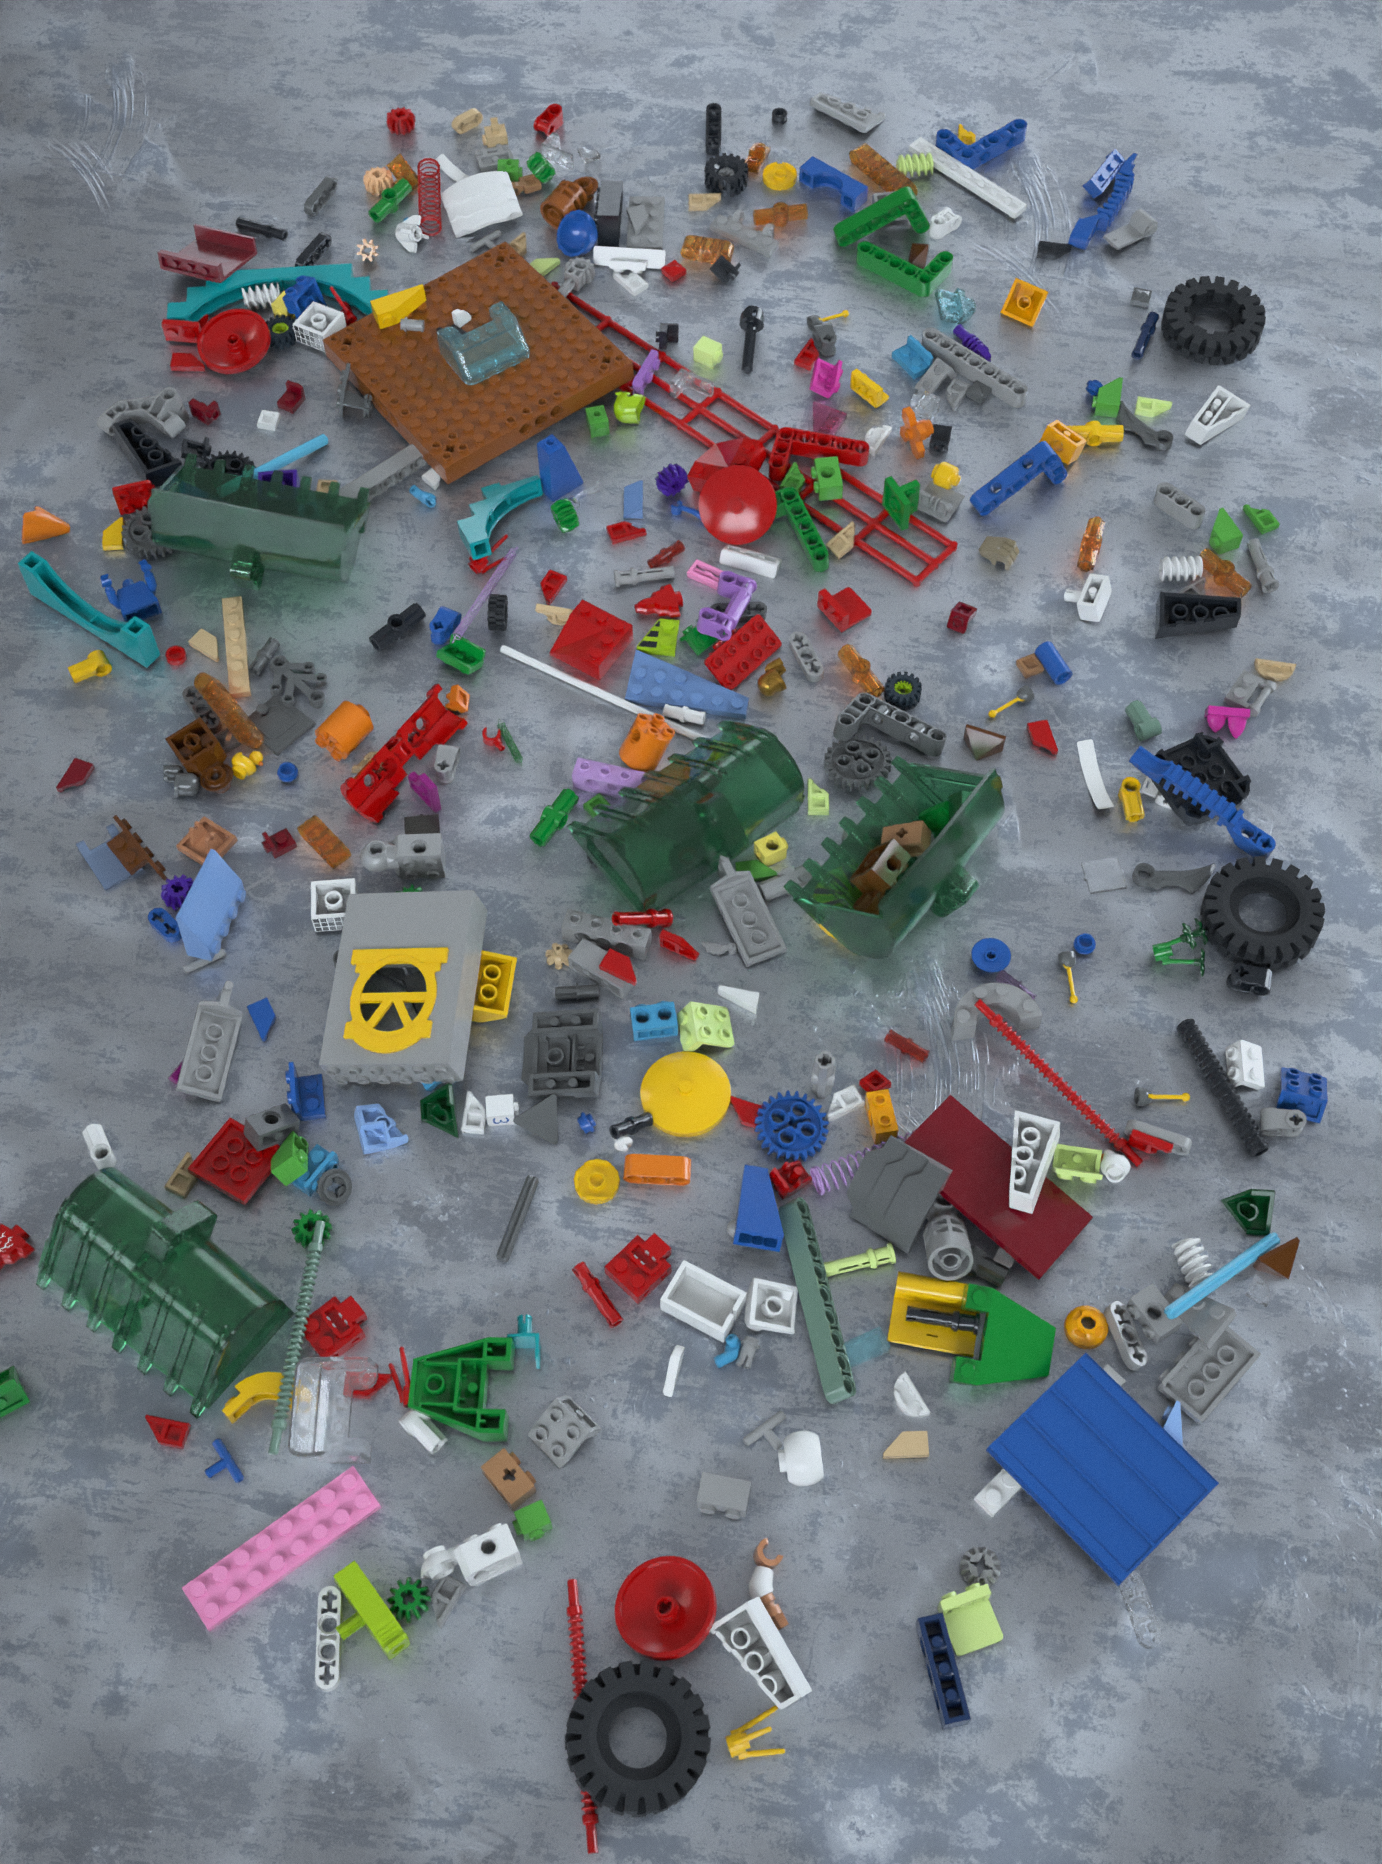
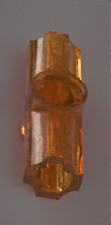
M778 202L773 205V208L753 210L755 226L770 223L777 227H784L789 221L808 219L806 203L787 205L786 203Z
M1101 517L1089 518L1086 533L1083 534L1079 550L1081 552L1077 567L1083 572L1094 569L1097 555L1100 552L1105 521Z
M1207 548L1199 555L1202 558L1203 568L1213 575L1215 584L1226 586L1241 598L1252 588V584L1235 571V565L1231 561L1222 560Z
M846 644L842 646L837 656L851 673L852 681L860 685L865 693L877 698L880 697L885 687L870 669V662L862 658L853 645Z

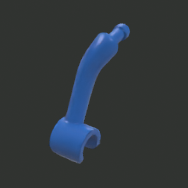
M680 500L677 501V507L671 504V513L673 515H680L682 511H685L701 520L697 509L682 505Z

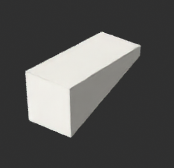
M719 985V996L756 1015L760 999L759 992Z

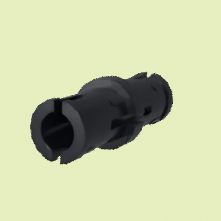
M649 1112L636 1117L629 1116L623 1122L611 1125L609 1128L612 1138L618 1139L627 1134H636L640 1129L652 1126L653 1117Z

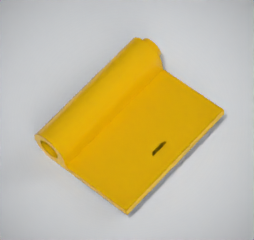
M898 1271L887 1341L973 1357L976 1335H973V1332L962 1330L953 1332L949 1327L906 1321L908 1305L951 1313L960 1310V1313L975 1315L977 1312L961 1309L964 1285L966 1283Z

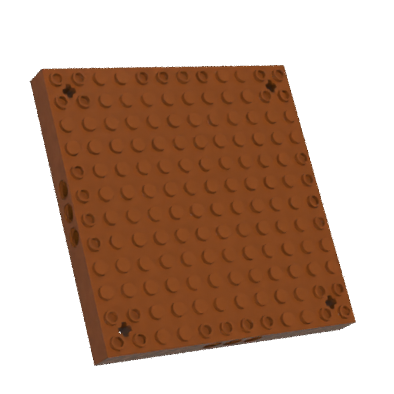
M506 241L423 285L426 301L407 317L408 319L424 320V332L408 330L404 332L400 328L401 321L398 324L380 329L373 313L322 340L326 356L340 371L346 369L347 363L351 364L349 381L364 396L368 394V399L369 395L372 396L373 406L410 445L413 444L421 452L422 458L447 484L454 482L634 379L633 362ZM456 309L464 310L472 318L461 327L462 330L467 332L468 338L454 350L442 346L438 341L437 328L441 327L447 330L454 324L452 312Z

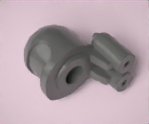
M163 765L164 781L174 783V797L194 796L198 793L200 781L195 774L184 773L183 768L179 765Z

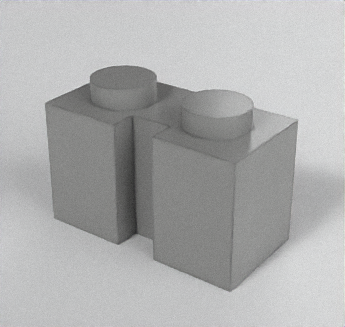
M702 1472L696 1508H700L701 1512L707 1514H715L716 1510L724 1511L725 1516L731 1519H740V1516L746 1517L751 1481Z

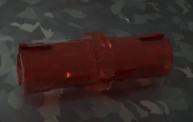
M677 540L669 547L662 548L660 553L647 560L650 569L658 568L666 562L670 563L675 556L685 551L684 544ZM671 551V554H669L668 556H666V557H664L663 559H661V557H663L664 555H666L667 553H669V552Z
M889 1030L890 1034L887 1033L884 1042L901 1050L903 1055L908 1054L917 1059L922 1064L926 1061L925 1058L927 1059L930 1054L929 1050L914 1043L912 1038L909 1037L907 1039L894 1030Z

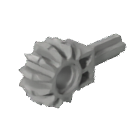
M584 257L569 259V262L565 265L564 283L558 291L566 298L572 289L579 291L585 283L590 284L595 277L594 263H591L590 259L585 260Z

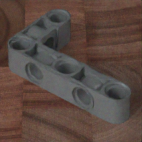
M859 693L837 716L833 736L837 740L848 741L857 733L862 724H870L882 730V732L935 757L941 755L947 738L946 733L941 729L868 693Z

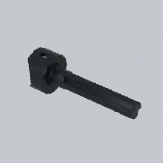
M751 305L746 307L740 315V327L745 331L741 370L746 374L752 372L756 332L764 328L765 318L760 307Z

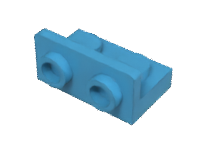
M912 335L907 337L906 345L892 351V358L913 379L925 374L933 363L931 352L927 351Z
M316 1144L308 1154V1171L290 1184L311 1197L318 1190L317 1181L320 1180L321 1173L329 1169L338 1168L339 1159L337 1153L334 1151L330 1153Z

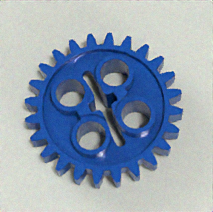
M787 1090L783 1097L778 1092L776 1099L773 1096H769L768 1102L764 1101L761 1106L762 1109H758V1117H756L754 1122L758 1125L755 1127L754 1132L760 1133L757 1136L758 1141L764 1140L761 1148H770L768 1155L773 1152L777 1153L776 1160L784 1156L785 1162H788L790 1157L795 1162L801 1157L805 1162L807 1154L813 1158L816 1153L815 1151L820 1152L822 1149L821 1144L824 1145L827 1140L825 1136L828 1135L829 1130L825 1128H827L829 1121H824L827 1114L819 1113L822 1106L818 1105L815 1107L813 1105L815 1102L814 1098L807 1101V1094H804L801 1098L798 1091L795 1092L794 1096H791L789 1090ZM793 1111H800L803 1115L797 1116L793 1113ZM772 1117H778L782 1122L777 1123L773 1121ZM806 1130L810 1132L811 1136H805L801 1131ZM786 1137L790 1140V1143H784L780 1138Z

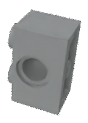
M1154 1283L1130 1297L1126 1305L1130 1316L1141 1324L1144 1335L1149 1340L1152 1339L1155 1344L1178 1331L1183 1323L1179 1316L1172 1320L1167 1318L1164 1309L1170 1304ZM1151 1311L1156 1313L1158 1318H1151L1147 1312Z

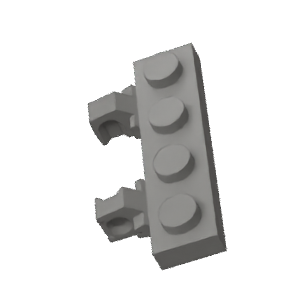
M740 209L733 214V217L728 216L727 218L719 214L710 224L711 231L769 258L779 248V241L773 239L775 225L768 223L762 231L758 230L757 232L743 225L745 212Z

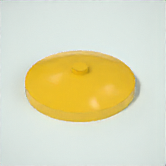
M690 1051L671 1053L657 1060L645 1073L640 1089L641 1105L644 1113L649 1112L652 1115L653 1125L664 1133L677 1137L702 1135L715 1128L727 1114L731 1097L730 1082L722 1067L706 1055Z

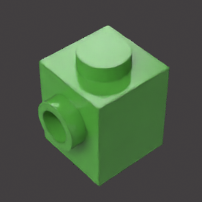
M498 159L497 171L507 172L511 182H518L519 177L523 176V167H520L519 159Z
M604 405L585 408L586 423L591 438L609 435V420Z
M542 1499L514 1512L516 1520L512 1521L517 1536L522 1534L525 1541L529 1539L531 1541L538 1540L545 1535L544 1532L553 1529Z

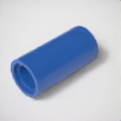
M1051 641L1044 642L1036 648L1035 655L1056 685L1063 684L1072 677V671Z

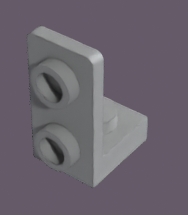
M937 358L916 384L915 389L925 397L930 398L944 379L948 377L953 380L957 374L949 365Z

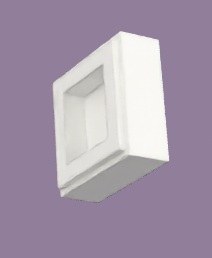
M262 410L257 421V427L259 429L276 431L281 414L279 412Z

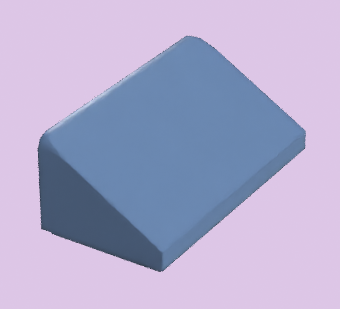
M643 480L624 487V519H643Z

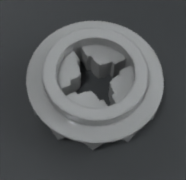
M975 1546L963 1555L960 1562V1571L968 1584L979 1583L980 1586L988 1584L990 1587L1000 1576L1001 1561H999L995 1552L986 1547ZM983 1557L984 1566L988 1567V1570H983L980 1577H978V1568L973 1564H978Z

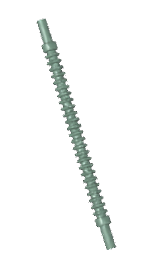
M321 1220L316 1221L313 1239L307 1249L309 1252L306 1255L308 1260L305 1261L307 1266L304 1267L306 1272L302 1274L304 1279L301 1280L303 1285L300 1286L302 1292L298 1293L300 1298L297 1300V1303L299 1305L295 1307L298 1311L294 1313L296 1316L293 1319L295 1325L291 1327L294 1331L290 1333L292 1338L289 1339V1342L291 1344L287 1346L290 1351L286 1352L288 1358L284 1361L287 1364L283 1366L285 1371L282 1372V1376L284 1378L280 1380L283 1384L279 1386L281 1392L277 1394L280 1397L276 1400L278 1405L275 1406V1410L277 1412L273 1414L275 1419L271 1422L273 1431L268 1451L270 1455H278L282 1433L287 1427L285 1419L289 1416L286 1412L290 1411L288 1405L291 1404V1401L289 1399L293 1397L290 1392L294 1391L292 1385L296 1382L293 1378L297 1377L295 1371L298 1370V1367L296 1365L300 1363L297 1358L301 1357L299 1351H302L300 1345L304 1343L302 1340L305 1337L303 1332L306 1331L304 1325L308 1323L305 1319L309 1317L307 1312L310 1311V1307L308 1305L312 1304L309 1299L313 1298L311 1292H314L312 1286L316 1284L314 1281L317 1278L315 1273L318 1272L316 1267L320 1265L318 1260L321 1259V1256L319 1254L323 1251L321 1242L325 1222Z

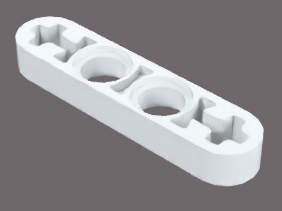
M335 1586L323 1588L318 1596L315 1681L320 1689L327 1692L337 1688L341 1675L342 1638L336 1629L331 1632L323 1630V1623L328 1618L336 1620V1627L342 1623L343 1597ZM329 1593H333L337 1597V1600L332 1601V1610H337V1613L329 1612V1605L324 1600V1598L329 1597ZM326 1645H334L336 1648L334 1656L329 1659L322 1656V1649ZM321 1663L330 1665V1674L334 1676V1679L329 1681V1685H326L321 1680V1677L326 1676L327 1669L325 1666L321 1667Z

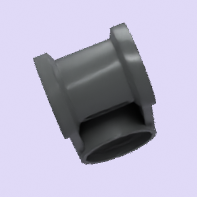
M832 323L813 325L812 335L820 354L827 358L833 357L836 354L835 343L837 336Z

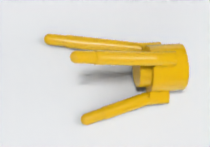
M776 1705L741 1727L730 1731L731 1735L725 1736L731 1757L738 1756L739 1760L748 1757L785 1753L786 1750L784 1748L746 1751V1749L751 1748L749 1740L770 1732L772 1728L768 1726L748 1735L744 1731L778 1709Z

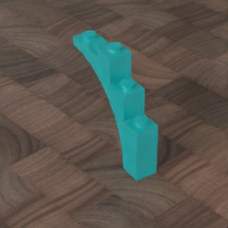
M538 475L503 486L500 483H495L481 488L483 500L469 504L471 517L457 521L460 538L473 560L492 555L489 538L493 528L503 516L515 507L543 495Z

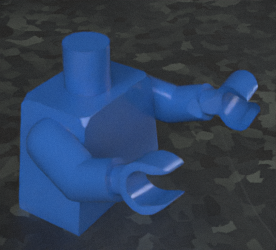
M146 559L138 562L144 572L146 584L144 581L134 583L132 579H126L122 582L123 588L118 589L116 594L115 589L111 586V579H108V574L100 576L102 587H105V593L109 602L115 608L121 610L125 622H129L134 616L141 620H146L162 613L159 601L155 596L157 582L153 572L150 571L152 566L148 564Z

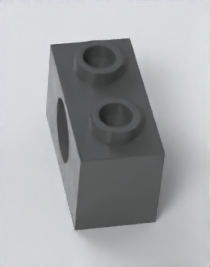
M284 1103L246 1117L244 1135L257 1151H261L284 1142L292 1131L298 1135L300 1120L289 1106Z

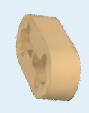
M472 108L455 117L451 126L458 134H463L478 126L483 120V115L476 108Z

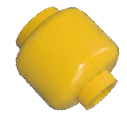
M947 462L936 464L931 473L933 483L947 490L952 489L953 486L957 487L961 479L958 467Z

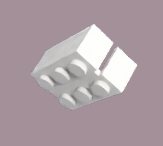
M683 1260L660 1299V1306L662 1311L724 1343L734 1325V1320H737L746 1304L747 1293Z

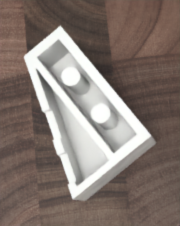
M1218 385L1194 417L1184 435L1201 445L1242 420L1251 405Z

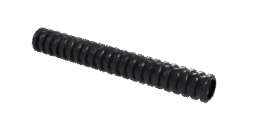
M1186 1019L1182 1021L1176 1030L1184 1038L1183 1041L1187 1044V1048L1191 1049L1190 1053L1194 1055V1060L1198 1061L1197 1065L1201 1067V1072L1205 1073L1204 1077L1208 1079V1084H1212L1211 1089L1215 1090L1214 1094L1216 1096H1219L1218 1100L1222 1102V1107L1226 1108V1114H1230L1229 1119L1233 1120V1126H1237L1236 1131L1240 1132L1239 1136L1241 1138H1244L1243 1143L1247 1144L1248 1150H1251V1156L1262 1155L1270 1147L1268 1143H1265L1266 1138L1262 1137L1263 1133L1261 1131H1258V1125H1254L1255 1120L1251 1119V1113H1247L1248 1108L1244 1107L1243 1101H1240V1095H1236L1237 1090L1233 1089V1083H1229L1230 1078L1226 1077L1227 1073L1225 1071H1222L1223 1067L1219 1065V1060L1212 1053V1048H1208L1209 1043L1205 1042L1206 1038L1198 1030L1199 1027L1195 1024V1020Z

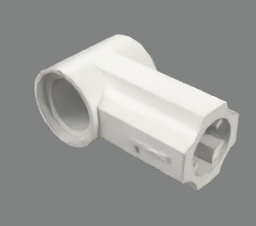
M91 1124L82 1132L89 1148L90 1156L99 1170L109 1171L116 1165V1157L102 1125Z
M410 1409L398 1420L406 1432L412 1437L415 1436L430 1454L440 1450L447 1441L442 1432L431 1422V1418Z

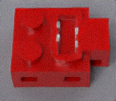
M655 1233L646 1241L637 1235L604 1266L605 1274L639 1305L672 1272L671 1265L666 1261L671 1256V1247Z
M334 1296L305 1319L308 1323L304 1325L306 1327V1331L303 1332L305 1334L304 1339L326 1367H328L366 1337L360 1325L368 1318L352 1296H349L342 1303Z

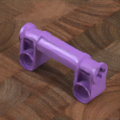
M732 571L721 572L717 593L731 600L724 613L709 607L700 609L697 630L702 634L718 638L722 641L729 640L732 635L731 631L736 628L752 598L751 594L757 589L756 581Z

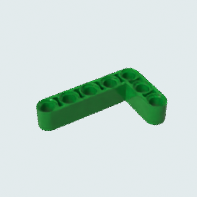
M906 186L837 223L833 228V232L838 245L846 247L903 215H906L914 231L918 234L928 231L930 224L912 188Z
M862 241L857 245L856 262L860 266L920 297H928L951 274L953 255L948 251H942L924 269H921L868 241Z
M785 487L776 491L777 512L775 519L784 515L787 516L812 568L816 572L826 571L830 565L828 550L798 491L794 487Z

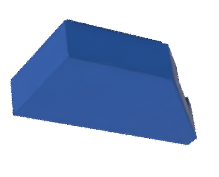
M267 997L246 1006L263 1042L267 1040L271 1026L276 1021V1015Z

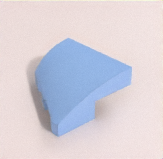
M379 1103L356 1106L354 1119L363 1155L392 1149L408 1143L409 1138L407 1134L403 1135L397 1129L396 1122L385 1114V1110Z

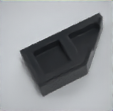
M1039 241L1037 258L1056 260L1071 252L1072 245Z

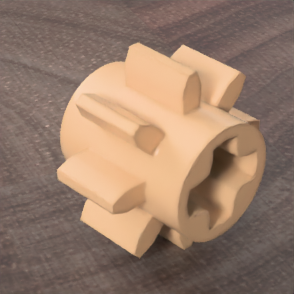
M363 239V245H357L360 248L357 255L361 254L363 256L362 261H365L366 258L373 261V255L379 256L376 252L379 245L375 246L373 239L368 243L366 239ZM371 248L372 251L365 253L364 249Z

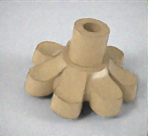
M553 943L552 949L546 951V962L548 965L555 963V968L558 970L562 969V963L569 966L568 956L573 950L569 949L567 944Z

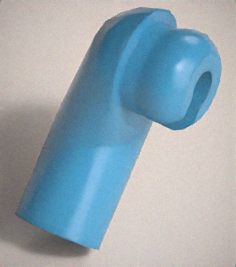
M416 485L409 489V493L430 508L436 506L437 498L434 494L422 491Z
M729 1334L726 1337L725 1351L713 1358L718 1368L731 1363L739 1357L741 1341L736 1334Z

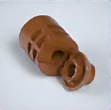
M588 176L580 177L573 182L562 180L540 205V212L545 221L553 228L558 229L565 215L575 210L582 211L587 202L594 198V194L598 189V181Z

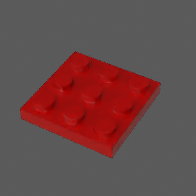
M229 1118L187 1168L188 1173L239 1203L246 1205L271 1174V1158L280 1148V1145L277 1144L257 1151L244 1135V1125Z

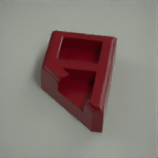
M74 758L56 786L57 791L63 792L66 788L85 784L95 769L94 764Z

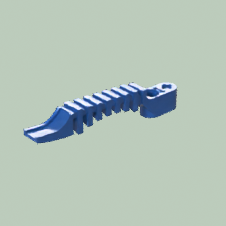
M1133 153L1119 170L1120 174H1115V185L1112 188L1114 192L1111 193L1112 198H1108V203L1104 202L1103 208L1098 207V214L1078 219L1068 242L1072 247L1086 250L1095 232H1106L1108 227L1111 226L1112 221L1114 222L1115 216L1118 215L1125 200L1128 199L1129 194L1132 192L1135 177L1132 170L1135 167L1134 160L1138 154Z
M1139 746L1129 759L1131 764L1159 784L1162 778L1166 779L1167 781L1163 786V789L1166 791L1173 784L1175 788L1172 793L1177 795L1181 790L1184 792L1183 799L1187 800L1190 796L1193 799L1191 804L1196 806L1197 803H1200L1202 805L1201 811L1205 812L1206 809L1211 811L1208 817L1213 819L1217 815L1219 820L1216 824L1220 827L1222 824L1226 826L1234 844L1253 858L1254 856H1263L1267 859L1275 849L1276 842L1274 838L1243 817L1245 811L1242 809L1237 811L1235 808L1236 804L1226 801V797L1223 795L1222 797L1219 796L1216 790L1213 789L1212 791L1208 788L1209 785L1199 782V778L1192 777V773L1182 770L1183 767L1179 764L1175 765L1173 761L1162 760L1142 746Z

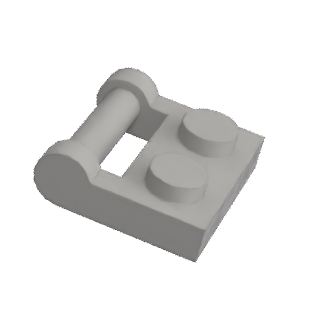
M1243 670L1223 702L1235 708L1250 709V716L1256 717L1260 713V707L1268 695L1273 693L1277 686L1271 680L1266 681ZM1256 689H1261L1262 691L1255 702L1249 704L1248 701Z

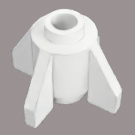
M413 215L398 224L395 230L397 240L408 252L416 253V242L420 241L421 238L429 239V235L422 234L421 228L417 226L420 225L421 216Z

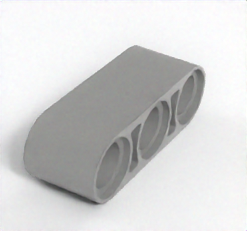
M1162 482L1157 486L1153 502L1158 508L1190 529H1198L1201 526L1205 515V507L1170 483Z

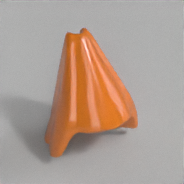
M35 506L34 511L26 512L23 515L22 544L41 541L70 532V525L39 506Z

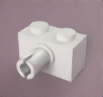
M1089 574L1082 591L1066 589L1064 601L1077 603L1080 620L1100 621L1112 593L1109 576Z

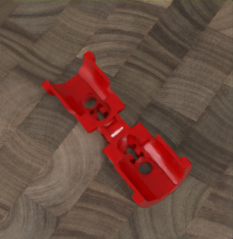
M439 684L432 686L427 692V699L354 778H347L340 786L341 793L348 804L367 820L379 823L383 818L382 812L400 794L394 789L407 776L402 767L413 755L421 760L435 744L444 745L458 729L463 730L468 724L464 718L458 717L449 710H446L438 699V694L442 690ZM419 718L423 721V727L420 730L416 726ZM383 763L381 766L384 769L378 770L380 768V764ZM366 775H370L371 777V783L369 786H366L364 783V778Z

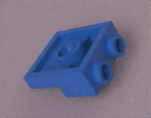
M305 275L297 277L296 284L293 287L287 288L285 290L286 295L282 298L288 312L294 314L296 319L313 301L327 306L315 278Z

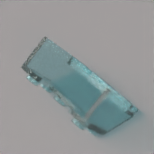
M502 301L489 308V315L493 321L461 335L456 328L449 326L436 332L440 354L467 385H475L527 360L530 356L529 346L517 318Z

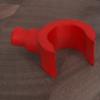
M485 727L482 731L484 743L488 746H495L499 751H503L505 746L501 741L500 729H498L496 737L488 738L487 727Z

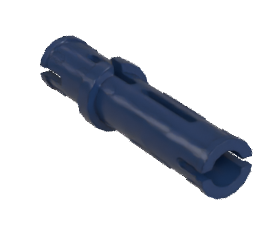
M1156 312L1148 313L1145 323L1141 326V333L1131 353L1134 359L1140 360L1143 358L1151 335L1155 333V326L1159 320V315Z

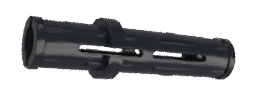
M238 217L236 220V228L262 234L269 239L276 238L286 241L288 238L286 229L277 228L273 224H263L242 217Z

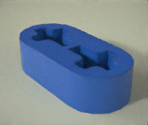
M154 908L149 912L148 920L150 925L167 942L175 943L182 938L177 921L166 910ZM155 918H162L164 922L161 923L159 920H155ZM167 928H170L172 931H176V933H169Z

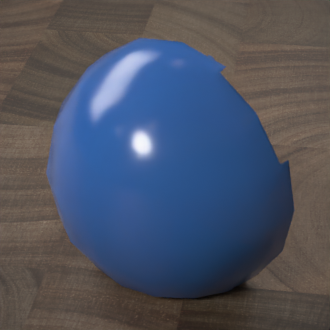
M581 210L571 211L565 215L557 230V245L569 257H583L594 248L598 239V231L594 220L588 213Z

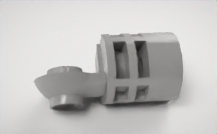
M940 1194L937 1195L926 1216L929 1222L923 1230L929 1270L934 1276L942 1280H957L970 1272L974 1263L967 1227L961 1220L962 1213Z

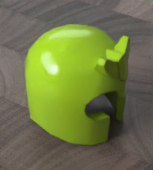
M615 392L617 398L614 402V415L617 420L627 424H640V413L644 407L646 397L640 394H634L629 397L630 392Z

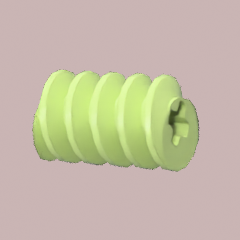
M930 152L926 156L924 153H920L919 157L914 153L912 158L910 154H906L905 159L900 154L898 160H896L897 178L900 177V173H903L904 178H906L907 172L910 173L911 177H913L914 172H917L918 177H920L921 171L924 172L925 176H927L928 171L933 175V158Z

